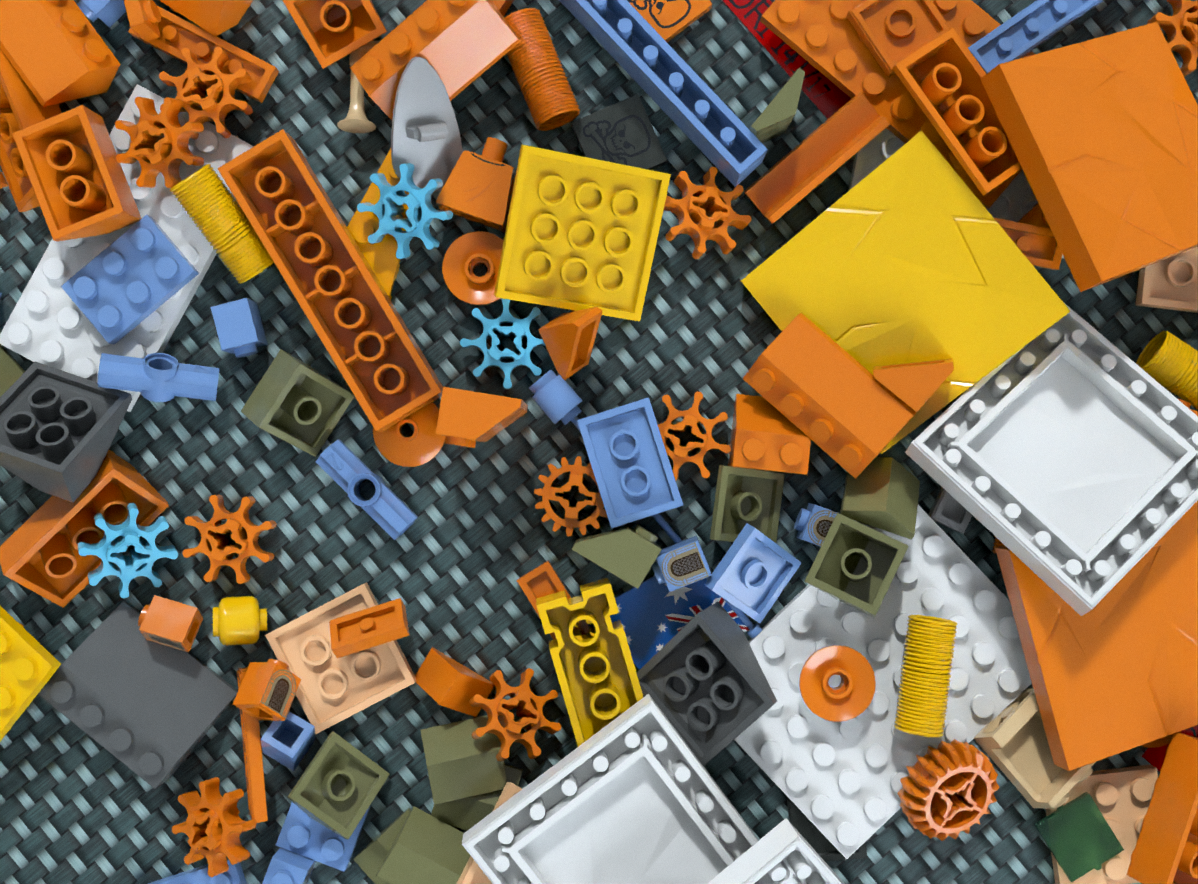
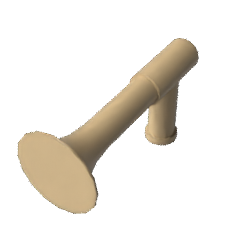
M371 41L352 52L349 58V65H354L380 41ZM351 70L349 111L347 117L337 123V127L350 133H369L376 129V125L367 119L364 106V88Z

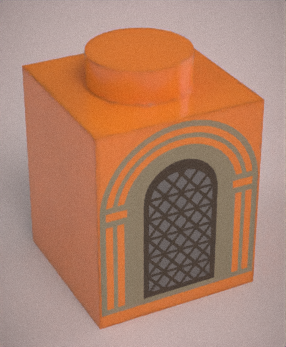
M154 595L151 604L145 605L142 609L138 625L140 626L139 631L146 640L189 653L204 618L196 607Z
M268 659L267 662H250L233 705L257 720L285 721L301 679L289 671V665L280 660Z

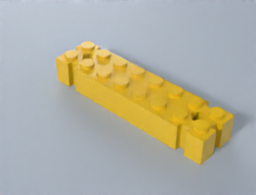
M608 578L579 586L582 595L567 599L564 590L536 599L545 635L555 632L556 639L549 641V650L578 747L643 698L622 623L620 620L612 622L610 615L617 614L619 611ZM580 620H585L587 624L593 623V627L588 626L589 633L581 634L579 629L573 630V627H578L577 622Z

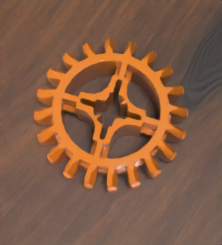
M956 739L950 744L941 740L937 749L928 746L927 754L923 757L916 755L918 761L914 766H906L909 775L900 779L903 788L898 792L901 800L899 806L908 818V822L930 839L936 837L943 841L950 836L956 840L961 831L969 834L970 827L973 824L981 825L979 819L983 814H991L988 806L997 801L994 792L999 789V785L996 782L998 774L992 766L993 764L989 761L990 759L974 745H970L967 742L962 743Z

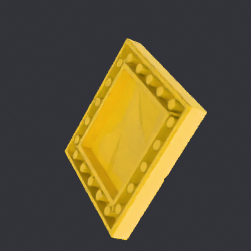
M922 130L741 280L781 331L799 313H802L871 374H873L874 366L944 359L953 360V372L880 452L881 454L1071 312Z

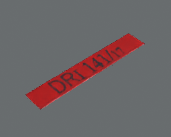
M722 0L790 77L793 76L798 68L805 72L801 90L827 119L851 100L847 94L760 22L761 16L772 4L771 0Z

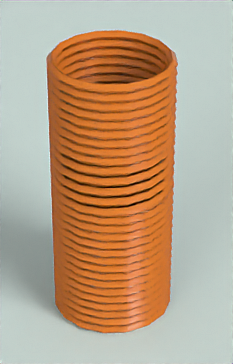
M525 8L509 14L504 18L521 42L511 49L507 56L531 116L534 119L535 126L538 130L547 131L569 123L579 115L580 109L569 81H567L561 61L558 58L557 51H555L540 10Z

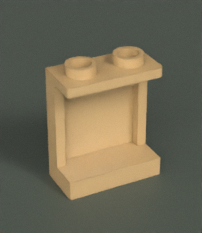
M1033 688L1025 689L974 737L976 742L1033 808L1056 809L1062 806L1070 797L1068 792L1076 783L1086 780L1092 774L1093 769L1091 767L1096 763L1094 762L1071 771H1067L1054 764Z

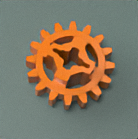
M577 456L574 465H569L566 457L561 458V468L557 469L556 466L550 463L548 468L551 475L549 477L539 475L538 479L544 483V487L534 489V494L542 496V501L535 504V509L545 508L547 513L541 520L542 522L550 519L555 521L552 531L556 532L561 526L566 527L567 536L571 537L574 528H579L581 534L586 535V525L591 524L594 528L598 529L600 525L597 517L599 515L608 517L605 509H603L604 504L600 492L589 491L583 484V474L585 473L597 485L591 463L587 467L582 466V459L580 456ZM570 471L569 482L561 488L551 487L558 476ZM573 485L579 486V493L592 497V499L580 500L573 507L570 506L569 499L564 498V496H558L556 493L568 492ZM550 500L559 501L565 509L564 519L555 513ZM587 505L597 506L590 516L578 521V514L581 509Z

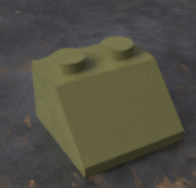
M280 349L241 412L257 427L316 457L355 396L308 364Z
M837 513L805 582L875 618L909 546Z
M638 524L634 530L624 526L577 538L572 547L573 551L637 589L662 549L655 543L658 537Z

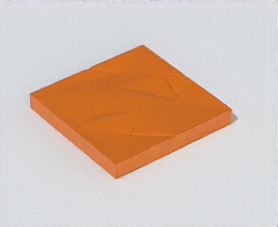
M1157 22L1001 63L980 79L1080 292L1198 247V104Z
M1198 501L1106 596L1083 616H1080L1005 545L995 547L1055 765L1071 771L1198 725Z

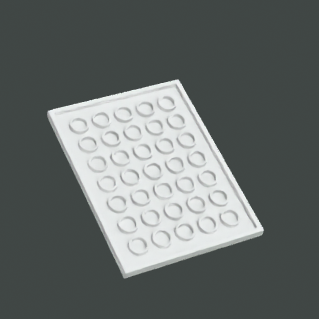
M919 505L917 507L915 535L912 540L869 526L909 546L875 618L808 584L762 628V631L756 637L748 641L778 702L734 740L846 859L901 808L899 806L901 800L898 792L903 788L900 779L909 775L906 766H914L918 761L916 755L923 757L927 754L928 746L937 749L941 740L949 744L954 739L962 743H970L988 723L1032 684L1010 601ZM909 615L948 619L958 624L956 625L957 629H955L957 636H955V647L953 648L955 650L953 652L954 658L951 659L953 661L951 663L953 667L950 668L952 676L949 682L950 686H948L950 688L948 690L949 697H947L948 704L946 705L948 708L945 713L946 720H944L945 727L943 728L944 735L942 737L913 735L899 731L894 727L895 718L897 717L895 715L897 713V703L899 702L897 700L899 698V687H901L899 685L901 683L900 676H902L901 672H903L901 670L904 664L903 656L906 655L904 654V646H906L905 639L907 637L905 635H907ZM842 645L858 651L868 660L874 671L876 687L870 705L862 714L848 721L834 722L817 716L805 704L800 693L799 678L804 663L814 652L827 646ZM832 675L829 678L828 683L830 687L834 688L840 685V675Z

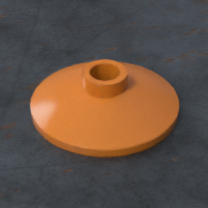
M476 231L460 236L449 246L443 259L442 272L444 281L454 296L471 305H488L501 299L495 297L494 292L504 240L489 232ZM479 264L487 267V273L482 277L474 274V269Z
M432 402L385 431H375L373 427V437L379 452L390 462L403 467H416L431 461L440 452L445 442V436L435 434L439 408ZM406 423H410L414 427V433L410 437L403 436L401 432L402 426Z
M831 645L817 650L806 660L800 673L799 687L805 704L814 714L828 721L842 722L859 716L867 709L875 693L876 681L870 663L861 653L847 646ZM832 675H840L841 683L838 687L833 688L829 686L828 681Z

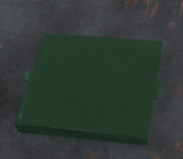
M1085 792L1066 805L1060 806L1056 811L1035 823L1036 828L1070 882L1075 881L1094 868L1100 870L1102 863L1124 850L1088 792Z

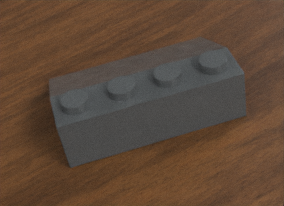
M125 600L60 665L38 695L156 789L172 777L234 700L238 690L190 651L188 653L146 640L139 631L138 620L141 612Z

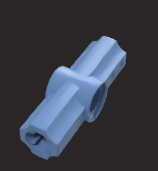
M102 353L97 384L98 387L141 392L145 399L154 402L170 401L174 396L216 401L219 368L178 363L175 357L165 353H152L144 358Z
M337 439L328 446L316 460V463L348 494L350 500L370 515L394 540L401 536L418 518L386 486L383 478L374 474L340 439ZM365 479L372 481L376 489L375 495L370 500L364 499L359 493V486Z

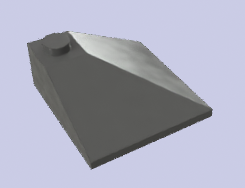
M34 362L0 397V466L38 490L74 503L96 477L132 401L131 394L118 389L98 387L97 382Z
M719 602L709 606L693 617L637 672L643 696L645 697L649 694L703 766L778 702L743 630Z

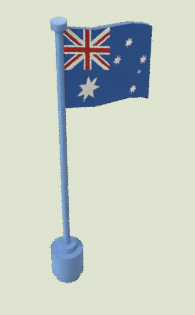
M549 370L529 387L534 394L533 400L554 424L561 420L566 425L571 421L580 431L577 415L582 411L577 405L583 400L560 374L557 376L552 370ZM659 513L652 515L675 544L682 541ZM654 575L642 582L638 589L633 587L616 596L615 600L619 613L610 615L612 622L621 621L633 662L639 670L693 617L716 602L721 604L743 632H746L751 639L756 637L762 631V628L758 623L753 624L737 607L706 587L704 584L709 577L669 592L666 583L659 585Z

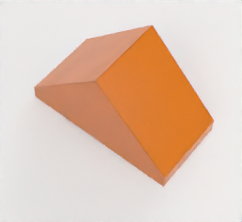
M598 307L562 313L538 329L558 374L564 380L589 364L603 312Z
M952 359L874 366L873 374L877 381L918 412L953 372L954 365Z
M433 647L415 675L416 683L439 705L474 717L478 715L481 708L470 706L469 700L476 694L487 699L494 688V684Z

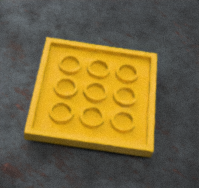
M521 144L494 292L495 297L574 311L598 307L603 311L602 315L640 321L671 174Z

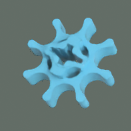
M412 163L400 165L401 178L395 186L388 183L383 173L372 174L370 180L378 186L380 200L376 204L365 202L357 205L359 212H373L379 219V228L375 233L368 236V242L371 244L379 243L386 234L392 235L398 244L396 252L398 259L410 256L409 244L413 237L420 238L428 250L438 248L440 242L431 235L430 223L434 218L444 221L453 217L452 211H438L431 203V195L434 190L442 187V180L431 179L423 189L418 188L413 182L412 176L415 167ZM403 205H407L409 208L405 212L407 218H403L402 213L405 210Z
M502 298L503 313L497 319H487L478 308L472 310V316L483 324V333L475 340L462 338L460 345L464 349L478 347L484 353L483 363L473 370V375L476 378H480L488 367L496 366L504 372L503 387L511 389V372L517 366L528 367L535 377L541 375L542 370L531 362L530 353L535 347L545 346L543 339L535 338L529 329L531 322L540 316V309L534 307L528 317L517 319L509 312L511 300ZM504 323L513 324V326H500V325H501V324H504ZM494 331L499 332L506 338L511 335L515 336L513 343L520 355H517L508 348L500 351L498 348L501 343ZM488 337L492 338V346L490 349H487ZM523 337H526V338H527V348H526V349H524V348L522 347V338H523ZM502 359H514L510 363L501 362Z
M135 503L127 505L128 517L120 525H111L105 521L101 513L95 514V525L104 530V537L97 543L79 542L77 545L80 556L96 555L102 560L97 569L88 573L90 585L96 586L105 576H117L121 579L118 586L121 598L129 597V583L137 576L148 577L154 587H160L162 580L160 575L152 570L153 563L163 557L171 559L178 557V552L174 545L163 547L155 543L156 536L169 528L166 518L160 516L154 524L145 527L140 526L136 523L139 511ZM127 546H134V549L130 550L129 555L125 556L122 554V552H126Z

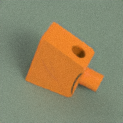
M487 137L481 155L464 150L437 197L436 204L442 211L450 210L453 215L505 232L516 176L514 167L502 163L508 144L499 139Z

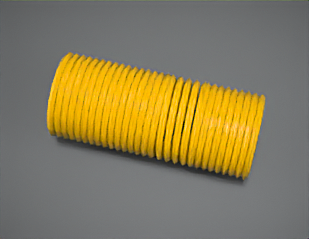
M211 164L203 166L170 189V192H173L172 195H175L182 208H185L184 211H187L196 227H199L203 236L206 237L207 242H211L210 246H213V249L219 254L224 265H227L231 274H234L233 277H236L238 283L242 284L274 263L239 206V203L234 199L230 190H227L223 180H220Z
M1169 331L1160 332L1146 345L1139 355L1136 364L1164 388L1166 387L1171 393L1173 392L1174 395L1191 403L1193 407L1198 409V351Z
M909 615L907 635H905L907 637L905 639L906 646H904V654L906 655L903 656L904 664L901 669L903 672H901L902 676H900L901 683L899 685L901 687H899V698L897 699L899 702L897 703V713L895 714L897 717L895 718L894 727L899 731L913 735L942 737L944 735L943 728L945 727L944 720H946L945 713L948 708L946 706L948 704L947 697H949L948 690L950 689L948 686H950L949 682L952 676L950 674L952 672L950 668L953 667L951 659L954 658L953 652L955 650L953 648L955 647V636H957L955 629H957L956 625L958 624L948 619Z

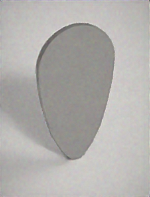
M414 57L408 62L402 73L396 91L391 130L392 166L400 180V165L412 163L415 167L412 176L413 182L421 189L428 184L429 180L441 179L443 185L434 190L433 193L442 190L463 153L454 110L442 80L426 59Z

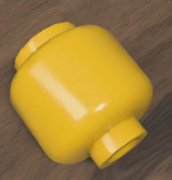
M253 596L225 597L220 601L219 607H213V637H219L223 645L255 644L259 639V631H267V608L259 609V602Z

